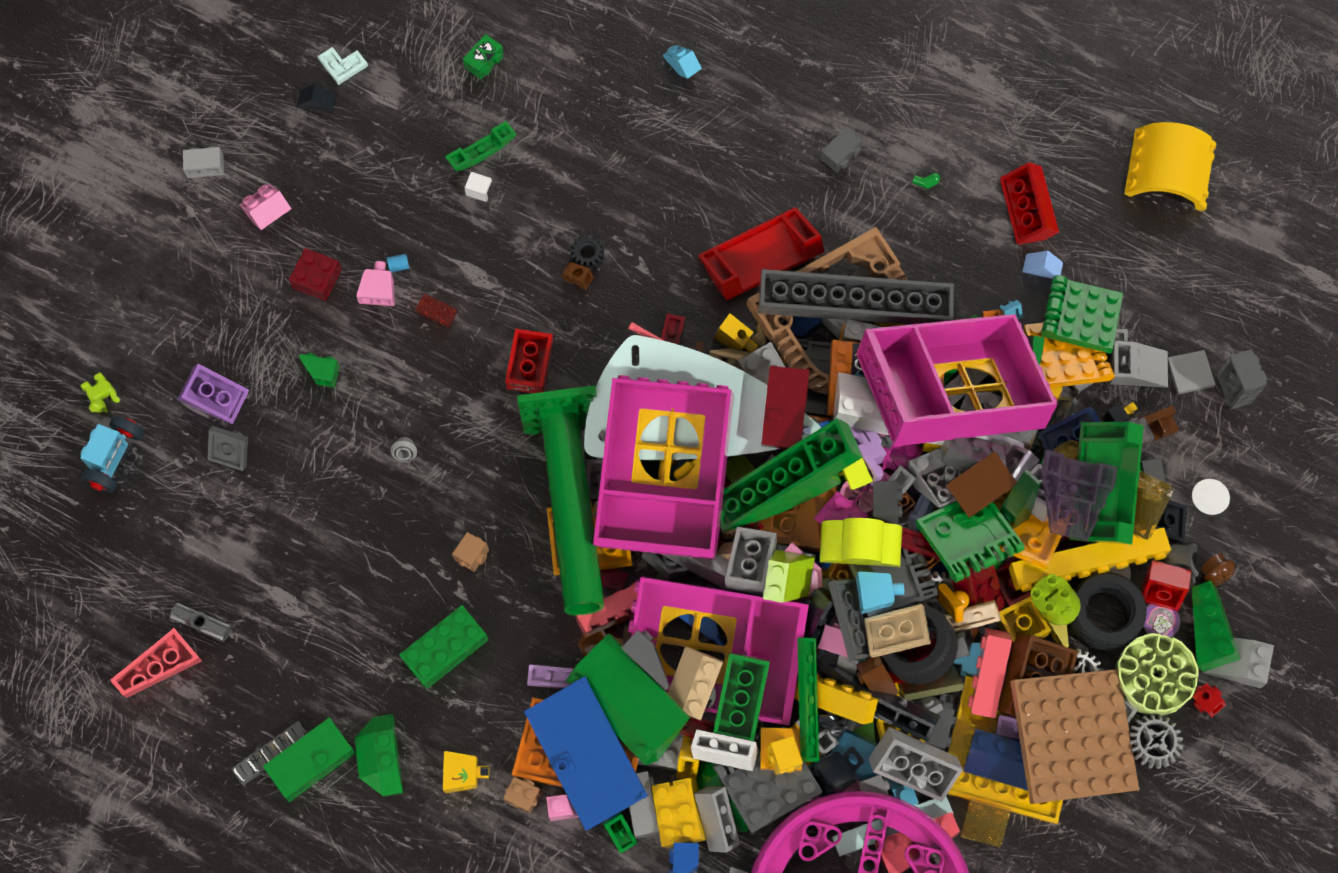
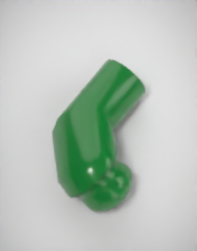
M936 172L931 173L925 178L915 175L912 183L929 189L939 183L940 175Z

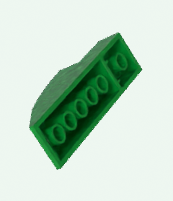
M838 418L834 419L726 487L723 492L720 520L722 532L725 533L737 529V527H743L782 513L841 484L838 472L863 458L849 424Z

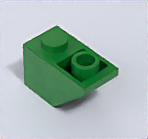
M312 353L300 354L299 358L316 385L335 388L340 368L335 358L325 356L324 358L317 357V355Z

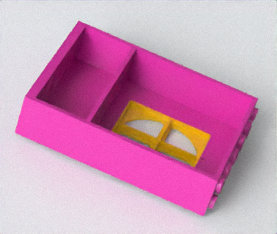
M1015 314L865 329L856 354L893 446L1045 429L1057 406V400L1050 390V385L1043 375V370L1039 366L1036 355L1032 351L1029 340L1025 336L1022 325ZM965 368L981 370L992 376L996 383L973 385ZM956 369L959 372L964 387L944 389L940 377L945 372ZM1000 391L1002 393L1000 404L992 409H983L976 393ZM968 395L975 411L965 412L951 406L947 396Z
M624 375L612 378L594 546L716 560L734 393L728 388L729 386L717 385L716 388H710L709 384L697 383V386H691L689 382L677 381V384H671L669 380L657 379V382H651L649 378L637 377V380H632L629 376ZM667 416L669 420L666 442L664 444L642 442L641 435L647 425L657 417ZM678 417L685 418L692 424L698 435V447L674 445L675 422ZM640 450L664 452L663 474L660 480L653 479L644 470L639 457ZM673 453L696 455L697 462L687 476L678 481H671L669 479Z
M642 576L640 580L636 581L635 592L638 593L637 600H633L631 612H634L635 615L634 619L630 620L628 632L632 633V637L639 629L641 631L646 630L653 637L651 641L655 644L670 686L676 670L670 667L662 657L660 652L661 644L686 646L694 650L701 649L725 655L724 662L714 684L716 692L714 704L711 708H705L706 712L712 713L718 712L730 652L770 660L758 720L790 725L798 675L797 638L804 637L808 603L793 600L782 603L763 599V596ZM685 614H692L694 616L691 639L684 640L663 635L664 627L672 619ZM702 617H709L722 627L727 636V644L725 646L702 643L698 640Z

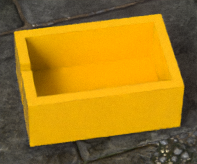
M687 778L673 781V783L667 782L652 786L661 847L671 848L674 847V843L706 841L694 793L699 791L696 779Z

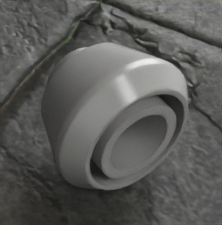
M402 437L392 445L391 455L400 462H408L416 457L417 448L410 438Z

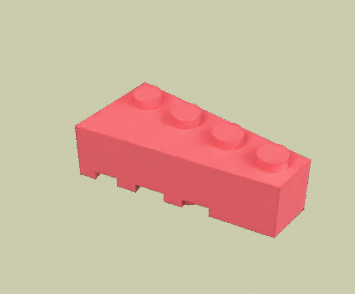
M636 582L632 583L630 587L619 590L613 595L604 598V608L599 612L588 615H576L577 623L583 634L614 620H617L618 626L633 618L635 613L631 612L633 600H637L638 593L635 592Z
M173 628L110 681L124 697L128 698L202 660L176 629Z
M985 628L984 636H982L980 643L981 654L977 657L976 661L977 675H974L972 680L974 691L973 695H969L967 705L970 707L972 714L991 718L996 717L1012 643L1009 632Z
M952 812L934 819L951 838H954L960 832ZM901 832L884 838L880 860L885 873H904L911 868L904 857V851L908 846L917 844ZM876 840L874 845L877 850L879 847V843ZM911 848L908 852L909 858L917 860L919 858V851Z

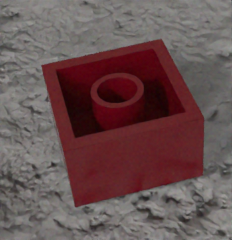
M304 248L289 278V282L293 289L326 301L342 268L338 260Z

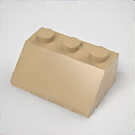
M685 646L668 695L689 716L701 720L723 661Z

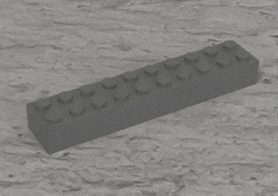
M762 269L759 283L758 313L839 320L851 319L855 321L906 325L952 321L954 284Z

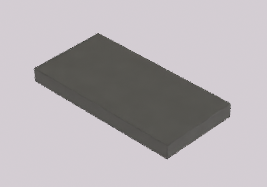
M854 578L828 582L849 662L870 658L864 622L865 617L864 614L860 613L858 592Z

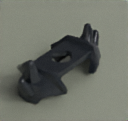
M818 708V724L828 728L830 735L839 740L848 728L845 725L848 719L843 717L839 720L833 715H828L823 709Z

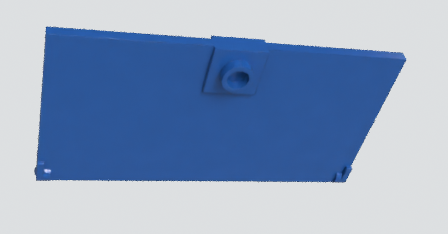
M586 676L524 711L586 831L648 797Z

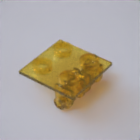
M971 798L961 837L1000 848L1011 809Z

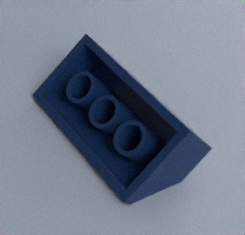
M975 729L972 733L963 772L1028 791L1020 742Z

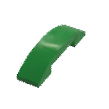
M504 121L491 129L489 135L463 150L461 147L446 155L445 158L455 171L464 170L498 152L516 137V133L508 122Z

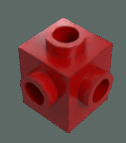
M1207 683L1204 686H1198L1192 696L1196 701L1193 705L1201 713L1205 711L1211 718L1227 704L1220 697L1222 695L1221 691L1215 685L1210 687Z

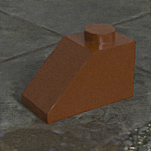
M879 656L870 657L856 664L859 673L856 675L861 684L865 683L869 690L892 695L899 694Z

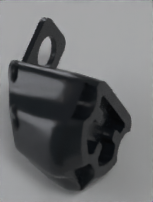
M854 747L849 748L843 755L840 752H834L819 759V762H815L813 767L809 769L823 792L822 795L818 796L819 798L841 793L852 783L857 782L858 776L855 772L862 766L864 760ZM850 754L856 756V765L851 763L849 759Z

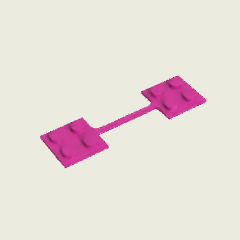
M892 444L890 449L884 447L887 454L882 461V471L889 468L895 472L900 465L907 470L909 461L918 458L924 452L922 451L923 449L916 444L893 446ZM867 484L854 500H848L837 491L814 519L822 525V521L867 518L868 515L859 509L856 503L871 484Z

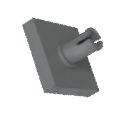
M212 426L209 429L208 460L244 471L247 464L248 437L243 436L239 431L237 433L236 430L230 432Z
M643 552L642 557L659 572L656 578L669 580L694 573L662 554Z

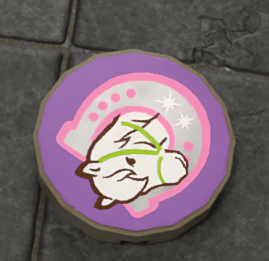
M1152 604L1146 607L1147 616L1142 628L1146 635L1155 633L1172 638L1179 631L1181 621L1178 611Z

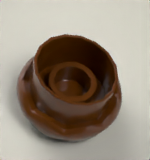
M1222 553L1211 557L1201 568V572L1204 575V583L1211 581L1215 586H1218L1228 581L1235 573L1234 562L1227 560Z

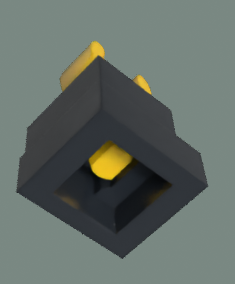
M1134 402L1125 408L1119 404L1109 409L1103 416V420L1105 422H1126L1129 416L1135 413L1134 411L1138 408Z

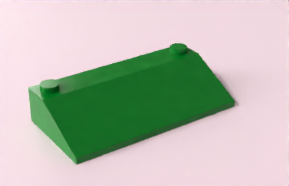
M1081 422L1069 540L1132 545L1143 425L1132 422Z
M607 634L575 666L566 681L571 685L586 676L615 734L644 765L657 762L690 717L639 664L621 649L623 646L611 634Z

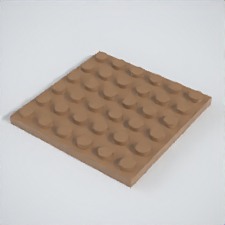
M1118 669L1010 681L1030 804L1139 790Z

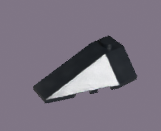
M824 587L817 590L814 589L809 597L811 602L808 606L803 637L816 638V649L820 644L825 625L829 626L836 614L831 592Z

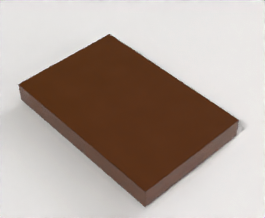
M994 451L945 486L966 516L970 518L1013 488L1017 481Z

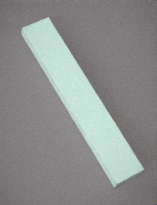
M947 797L942 802L932 799L916 806L933 819L951 812L953 813ZM879 819L873 821L871 826L874 830H881L883 823ZM867 824L842 833L841 841L835 845L839 857L863 848ZM887 826L885 837L899 831ZM838 835L832 837L833 842L838 839ZM870 839L867 846L875 844L876 840Z

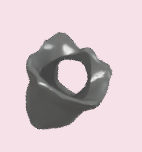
M1197 544L1170 545L1171 551L1160 562L1191 570L1189 587L1196 586L1195 577L1199 575L1196 570Z

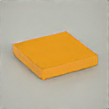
M760 729V770H774L773 766H770L768 763L766 748L771 742H776L777 739H786L794 736L800 753V729ZM801 765L798 769H795V770H796V771H801V770H802V765Z

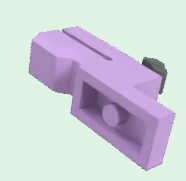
M850 427L873 482H880L884 474L878 464L882 463L887 454L884 447L890 449L892 446L890 437L886 435L883 437L875 432Z

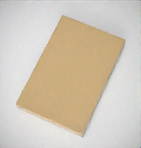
M923 604L864 618L869 653L872 658L931 644Z

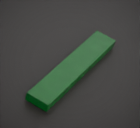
M797 638L800 756L802 762H819L816 638Z

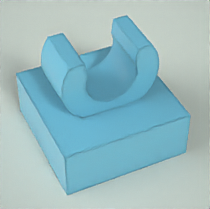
M1018 300L1014 302L1008 301L1009 304L1005 306L1000 305L1002 315L1015 314L1018 320L1023 318L1021 303Z

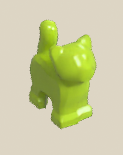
M100 372L94 376L96 380L94 386L90 385L88 381L80 386L87 393L91 401L89 410L91 412L107 413L106 405L102 399L111 396L112 401L118 403L120 398L117 397L115 389Z

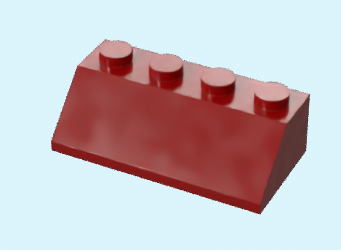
M1028 162L1000 177L1013 232L1018 245L1043 241L1059 233L1042 166Z

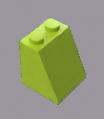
M775 550L769 559L763 599L784 603L809 596L815 557Z

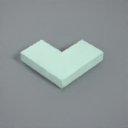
M331 47L317 56L318 60L338 85L368 66L358 51L353 52L342 60L334 48Z

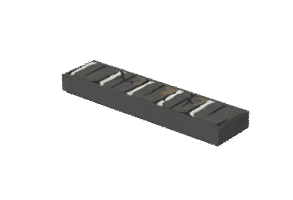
M299 721L231 768L241 784L243 786L265 771L263 766L305 736L307 732Z

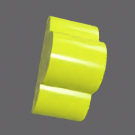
M869 518L822 521L820 562L900 567L902 526Z

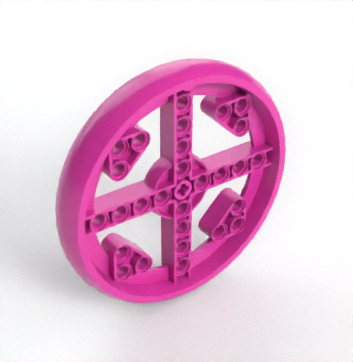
M867 791L831 794L805 804L791 813L769 835L761 847L751 870V873H782L787 862L798 848L800 858L804 861H811L841 841L842 833L839 828L833 825L865 821L868 823L857 873H878L887 826L903 833L917 844L908 846L904 851V857L914 873H969L967 864L955 842L931 816L899 798ZM878 818L882 821L883 827L881 830H874L871 823L873 819ZM814 825L817 827L818 834L815 837L807 835L806 829L808 826ZM829 830H835L838 833V839L835 842L827 839L826 834ZM870 839L878 841L879 847L876 851L868 849L867 843ZM804 846H811L813 848L814 854L812 857L806 858L802 855V848ZM911 848L919 851V858L917 860L909 858L908 852ZM931 853L939 855L940 861L937 865L929 862V855ZM867 859L872 860L875 864L871 872H867L863 868V863Z

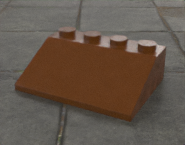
M1017 633L997 711L1016 717L1010 681L1073 674L1078 651L1031 635Z

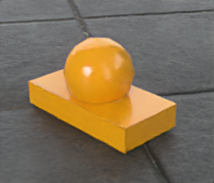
M945 583L939 584L938 602L956 623L962 622L963 611L969 604L968 595L963 591H955L953 593Z

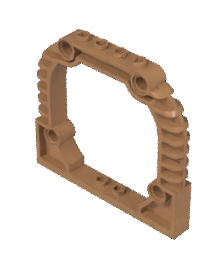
M876 227L796 271L804 273L820 272L823 274L830 269V266L847 258L850 264L867 268L868 275L871 278L908 280L905 273L899 267L900 262ZM874 266H880L882 270L878 271ZM759 293L748 298L747 307L769 341L774 343L788 367L809 370L808 389L816 393L828 395L829 375L821 372L810 361L790 329L793 317L759 314ZM783 319L787 324L781 325L778 323V320Z

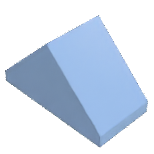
M1049 251L1026 254L1022 272L1053 279V276L1061 275L1063 262Z

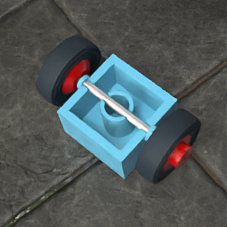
M119 416L112 417L109 423L110 428L98 424L96 429L91 431L87 446H84L81 451L80 458L89 467V469L84 471L82 479L90 487L98 491L102 490L108 493L115 491L117 482L111 477L128 446V443L125 441L126 437L140 440L144 434V430L136 422Z

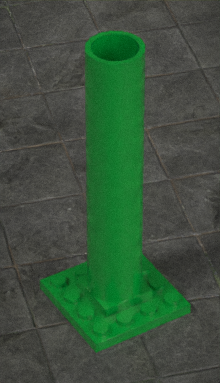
M595 385L517 396L524 434L536 435L539 432L543 433L564 611L566 614L577 616L593 614L604 608L597 546L593 545L595 530L581 431L582 426L586 427L590 403L593 402V397H597Z

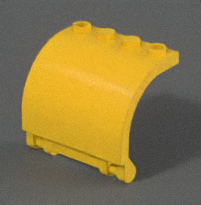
M1160 122L1135 129L1124 194L1130 197L1149 191L1170 192L1192 201L1196 210H1206L1207 203L1205 201L1209 194L1207 190L1211 164L1215 156L1213 150L1216 149V142L1202 130L1180 123Z

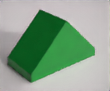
M621 812L603 823L605 830L620 854L638 843Z

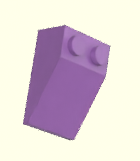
M197 364L193 367L177 400L233 424L249 390Z

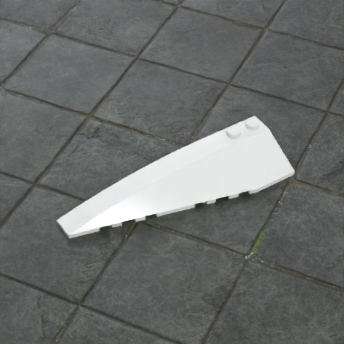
M838 372L833 420L838 418L848 423L851 428L889 435L866 378ZM1004 434L972 437L1006 445V456L1014 444L1024 448L1022 442ZM936 441V442H928V443H930V444H936V445H941V446H942V444H943L944 441Z

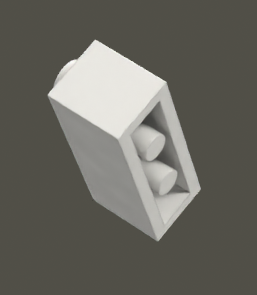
M696 730L691 746L693 759L753 771L758 754L756 742Z

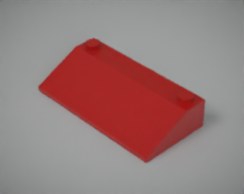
M795 207L698 256L717 289L727 301L759 285L762 269L788 271L824 253L825 250L821 235Z

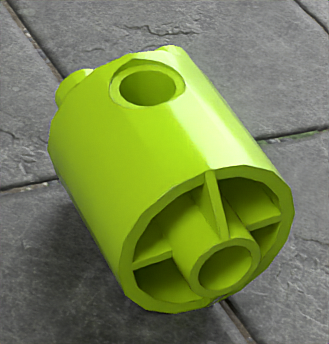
M1049 574L1040 579L1031 590L1032 602L1042 616L1051 624L1058 626L1067 625L1079 615L1081 608L1080 599L1069 583L1062 577Z

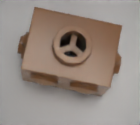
M467 532L452 555L460 566H465L475 572L478 566L485 562L489 548L487 543L482 541L481 538Z
M514 777L509 787L507 786L505 790L506 794L503 800L530 814L533 807H536L538 804L537 800L541 791L539 788L534 787V782L526 778L522 781Z

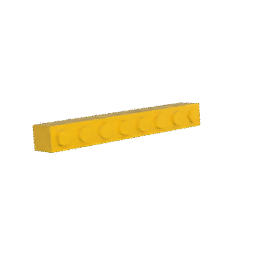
M1163 527L1133 534L1132 545L1090 544L1054 553L1047 569L1021 560L1011 563L1009 571L1015 590L1028 591L1033 589V586L1040 579L1049 574L1060 576L1066 581L1071 580V577L1075 576L1084 578L1098 571V574L1108 572L1109 568L1117 567V569H1123L1131 563L1140 565L1146 563L1148 559H1164L1171 551V547Z

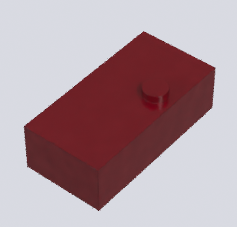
M770 366L761 441L762 447L788 449L802 440L809 370Z

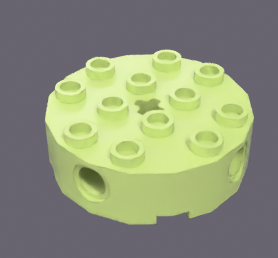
M1151 633L1136 638L1121 652L1115 665V670L1118 669L1119 683L1124 699L1144 715L1164 716L1176 712L1192 698L1197 686L1198 666L1193 653L1181 641L1166 635ZM1153 673H1154V674H1157V673H1158V674H1159V677H1155V676L1153 675Z

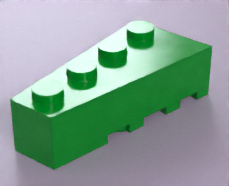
M1211 581L1192 587L1198 668L1205 672L1240 660L1241 658L1216 586Z

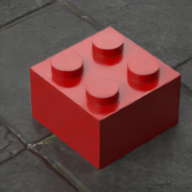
M1152 560L1141 586V594L1144 596L1145 603L1178 611L1189 590L1191 570Z

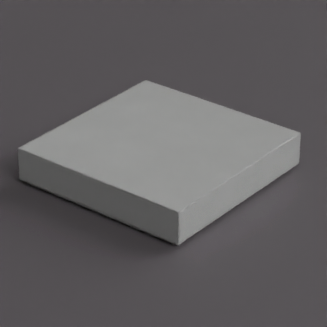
M1205 350L1168 357V366L1177 395L1215 386Z

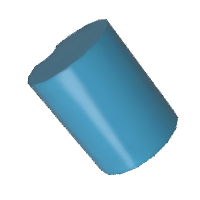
M406 253L387 257L391 273L410 269Z

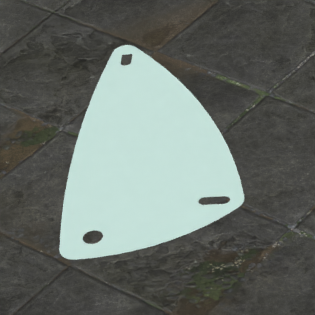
M638 335L628 337L604 369L596 386L597 397H593V402L589 406L584 438V448L588 455L603 458L605 442L599 439V432L607 428L612 378L624 375L629 376L632 380H637V377L649 378L651 382H657V379L669 380L671 384H677V381L689 382L691 386H697V383L709 384L710 388H716L717 385L729 386L728 388L734 393L727 456L780 449L761 446L768 385L746 372L707 354L674 343ZM633 345L639 347L638 366L632 365L631 348ZM806 413L803 426H810V434H802V440L821 428ZM660 416L651 421L643 431L641 441L664 444L667 438L668 417ZM678 417L675 422L674 445L698 447L699 439L694 427L685 418ZM642 449L639 452L640 460H664L665 456L662 451ZM673 453L671 460L697 459V456L694 454Z

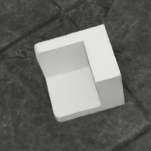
M471 172L465 186L466 196L487 202V191L492 182L491 178Z

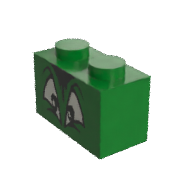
M485 34L463 58L464 68L481 80L491 72L492 67L502 60L504 55L502 45Z

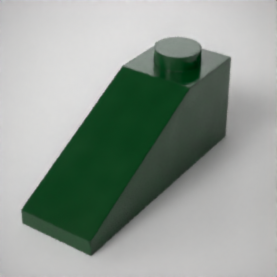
M1028 470L1023 472L1000 510L1012 529H1015L1030 518L1041 481Z

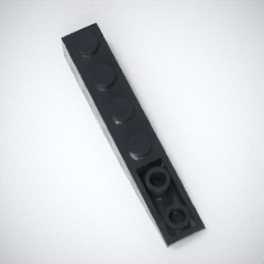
M828 665L823 679H834L837 681L836 684L850 685L854 687L855 691L871 693L872 697L878 699L875 717L929 742L940 715L900 696L871 691L865 683L861 684L858 677L833 665Z

